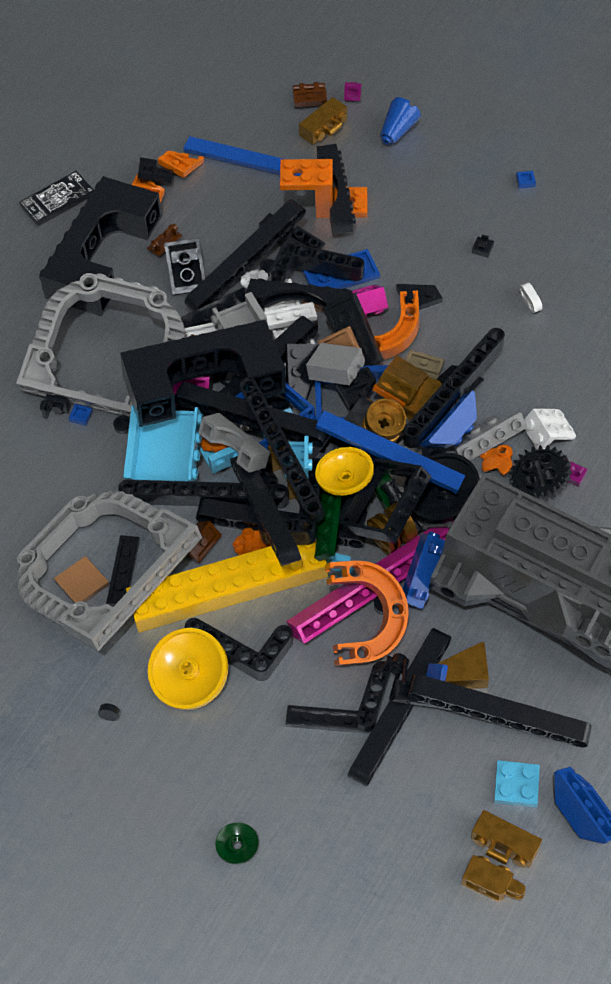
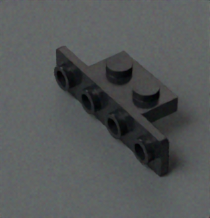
M241 288L182 316L181 319L184 327L188 328L212 323V308L216 307L217 311L220 312L245 302V289Z

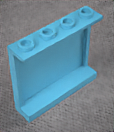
M131 406L123 478L125 480L190 482L195 481V479L197 480L198 468H196V464L200 460L198 445L202 441V436L198 432L202 417H204L198 407H195V411H176V419L139 427L133 406Z

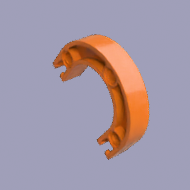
M418 290L413 291L412 303L406 304L405 297L407 292H400L401 315L398 323L389 332L374 336L384 360L392 358L407 349L418 333L420 325Z
M342 561L326 564V572H330L333 568L342 570V578L335 579V575H330V578L326 579L327 585L349 583L364 585L378 596L383 607L382 625L374 637L365 642L333 645V653H338V650L341 649L350 650V659L343 660L342 656L338 657V659L334 660V665L367 663L380 659L390 653L401 641L408 623L407 599L399 582L386 569L367 561ZM350 567L356 570V577L350 575ZM393 605L398 606V615L393 612ZM358 648H362L364 650L363 658H360L358 656Z

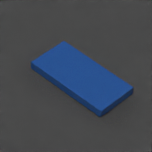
M368 249L348 254L364 260V277L360 281L302 270L308 285L329 286L337 289L349 288L379 279L380 273Z

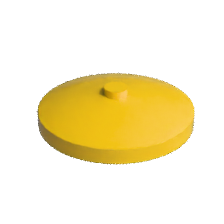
M182 628L167 634L153 649L148 663V680L155 695L165 704L180 710H194L209 704L223 689L228 675V659L221 643L211 634L196 628Z

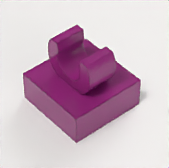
M345 82L344 100L360 101L362 83Z
M570 461L572 474L569 476L571 480L566 482L579 487L588 469Z

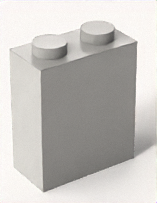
M321 343L306 364L309 380L350 385L353 379L356 378L360 368L364 366L365 358L362 355L361 348Z

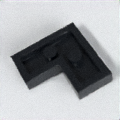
M140 157L138 178L144 181H158L162 184L172 182L173 170L156 167L157 160Z

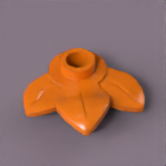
M500 445L479 455L483 459L482 471L487 472L498 468L503 476L506 475L513 465L511 460L513 455L512 448L509 445Z

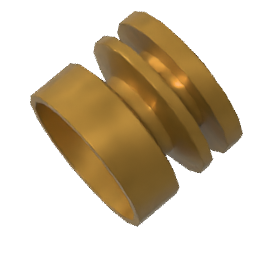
M392 399L376 400L367 410L362 421V428L395 443L406 424L405 410L398 402Z
M397 502L384 509L383 514L377 513L375 517L369 518L367 526L384 529ZM410 516L395 544L376 539L373 540L388 555L394 552V549H399L401 543L406 544L416 538L418 532Z

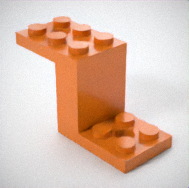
M281 159L280 190H315L316 218H330V208L333 206L338 194L336 187H333V159ZM346 187L350 190L349 201L354 202L352 203L353 211L351 213L355 214V218L367 217V187Z

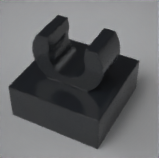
M482 234L481 237L478 236L472 248V254L489 258L494 241L490 240L487 235Z

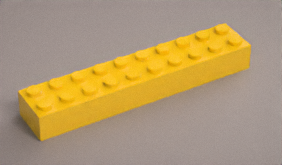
M315 541L309 545H297L301 560L284 566L280 565L270 546L167 576L133 613L138 633L327 578L328 572L325 571L327 562L325 559L318 561L314 558Z

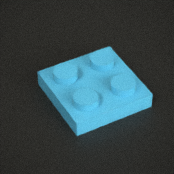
M497 760L494 803L537 808L540 765Z

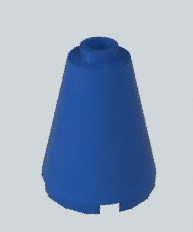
M396 97L391 101L380 133L381 141L384 144L393 145L421 117L420 110L415 105L412 107L409 104V100Z

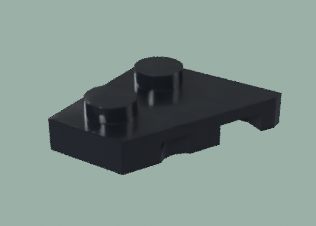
M396 284V290L399 295L402 291L407 292V296H405L406 304L412 303L413 291L418 290L419 310L442 303L443 298L435 285Z
M365 367L358 371L356 378L353 379L350 385L334 384L349 410H351L361 396L366 395L374 387L376 379L369 367Z

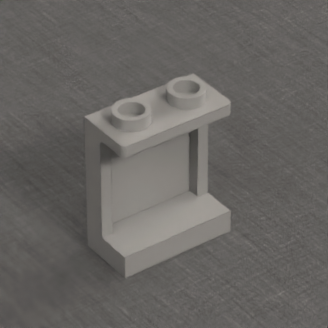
M252 292L245 294V302L220 312L217 311L216 307L212 308L213 316H211L213 325L218 326L219 329L265 319L267 322V317Z

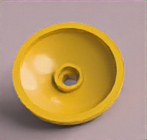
M342 447L330 451L320 459L316 466L315 476L317 483L324 491L333 495H350L368 485L374 474V465L371 457L365 451L354 447Z

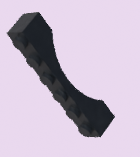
M337 144L316 146L317 159H333V184L338 194L333 206L330 208L332 234L353 232V224H356L355 214L351 213L353 211V204L348 199L350 198V190L346 188L348 185L347 176L343 175L345 173L344 163L340 162L342 161L341 150L337 149Z
M250 278L245 293L252 292L261 308H267L273 304L291 300L313 302L324 307L353 294V290Z

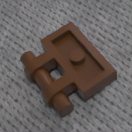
M313 82V84L299 83V85H293L295 107L319 106L326 103L325 83Z

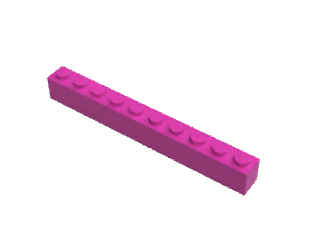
M430 528L422 534H428L429 531L440 535V539L445 540L449 528ZM420 535L375 564L386 569L400 582L407 577ZM343 584L286 622L292 630L293 637L305 644L377 597V595L370 588L361 584Z

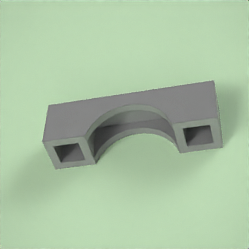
M220 413L202 417L198 432L210 443L224 444L236 450L238 453L236 463L249 473L266 468L270 454L269 450Z

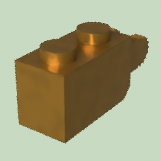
M473 855L462 877L461 885L497 902L504 900L505 896L521 901L526 892V886L513 878L514 873L509 868L503 865L497 866L492 864L484 856L477 857Z

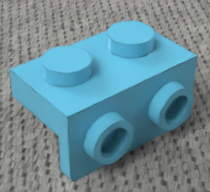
M304 436V442H289L306 476L309 478V471H312V459H309V454H313V444L309 443L308 436Z

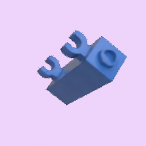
M429 531L428 534L420 535L403 586L407 604L415 608L423 609L425 601L428 600L430 579L443 552L445 540L440 539V535Z

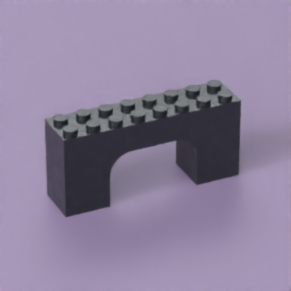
M103 176L97 182L92 194L88 196L85 205L81 207L77 218L72 221L70 229L65 232L61 243L56 246L54 254L49 257L47 265L40 271L39 279L45 299H49L58 289L69 285V283L79 281L81 276L86 273L96 275L100 273L114 279L113 268L91 262L92 258L104 239L115 233H125L148 241L162 217L159 193ZM93 283L87 284L86 287H91ZM101 297L94 302L79 300L71 307L102 317L112 299Z
M266 319L120 352L123 378L139 427L176 419L175 397L172 387L184 380L219 372H230L237 375L241 381L247 377L253 378L264 397L285 393V367Z

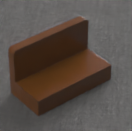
M210 521L198 522L196 524L202 539L187 554L195 563H200L222 535Z

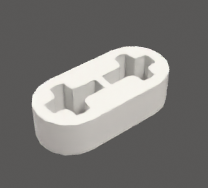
M529 282L520 285V295L531 313L541 311V300Z

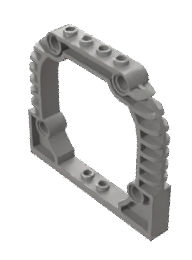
M86 273L81 276L79 281L71 282L69 285L58 289L48 299L33 342L29 344L16 384L21 391L45 397L47 394L68 398L70 403L130 417L132 403L129 395L126 396L125 402L122 403L106 399L100 394L93 396L83 390L73 391L59 387L52 373L57 364L52 349L68 308L79 300L94 302L101 297L146 307L147 313L150 316L164 321L165 335L163 342L185 338L182 319L174 307L168 303L166 293L155 286L146 287L138 282L129 283L121 278H108L100 273L97 275ZM93 283L91 287H86L87 284ZM157 300H163L160 304L155 303ZM50 357L48 361L42 362L44 358Z
M106 491L100 496L97 494L87 497L77 496L64 506L18 554L17 562L20 566L17 574L18 591L24 603L32 610L60 625L66 633L99 651L202 539L197 525L164 508L159 510L157 507L151 506L149 503L131 494H125L121 491L115 493ZM116 514L149 530L153 541L160 545L163 553L144 572L143 576L131 586L130 590L114 607L108 604L88 607L83 601H78L71 605L38 585V580L47 570L46 561L78 527L92 524L101 515Z

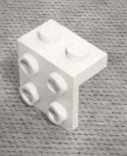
M532 409L524 419L527 425L525 431L537 450L539 445L545 449L553 440H573L576 437L573 428L559 409Z

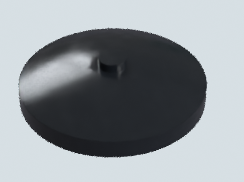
M455 453L434 454L427 458L465 475L457 494L429 481L413 510V514L429 523H447L457 518L480 480V476L474 464L461 455ZM406 478L404 483V490L406 489L411 478Z

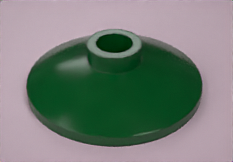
M235 822L226 825L219 831L215 846L219 857L223 861L239 865L250 861L255 856L259 841L252 827L245 823ZM239 843L242 846L239 849H235L234 845Z

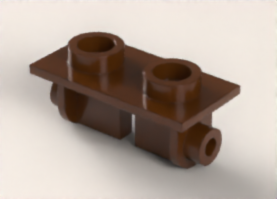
M170 224L163 234H160L155 240L151 241L147 249L160 257L165 253L164 243L178 241L183 235L177 232L178 227L176 224Z

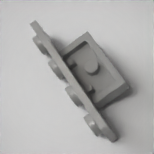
M519 411L504 420L496 415L490 416L485 419V422L475 425L467 434L464 433L468 441L456 447L455 450L458 455L471 461L526 429L527 425Z

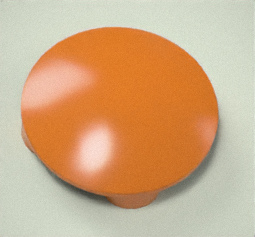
M252 528L243 529L242 534L232 543L233 550L238 555L271 546L270 544L263 543L259 531H253Z

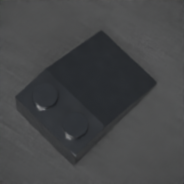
M199 238L164 243L172 295L190 293L205 279Z

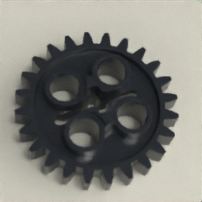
M539 445L538 450L532 447L531 452L524 450V456L518 455L520 460H513L515 466H512V472L509 473L511 478L509 481L512 487L539 500L545 497L548 501L549 495L556 497L555 492L562 493L561 487H567L566 481L571 480L569 476L572 474L570 462L562 450L557 451L556 447L552 450L549 445L545 449ZM536 461L539 462V466L541 468V473L545 482L544 486H542L541 480L539 478L538 469L535 463Z

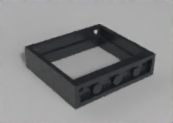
M371 457L373 465L376 467L373 477L366 487L349 495L340 511L338 526L345 533L395 544L432 476L421 465ZM384 473L411 478L384 529L357 524Z

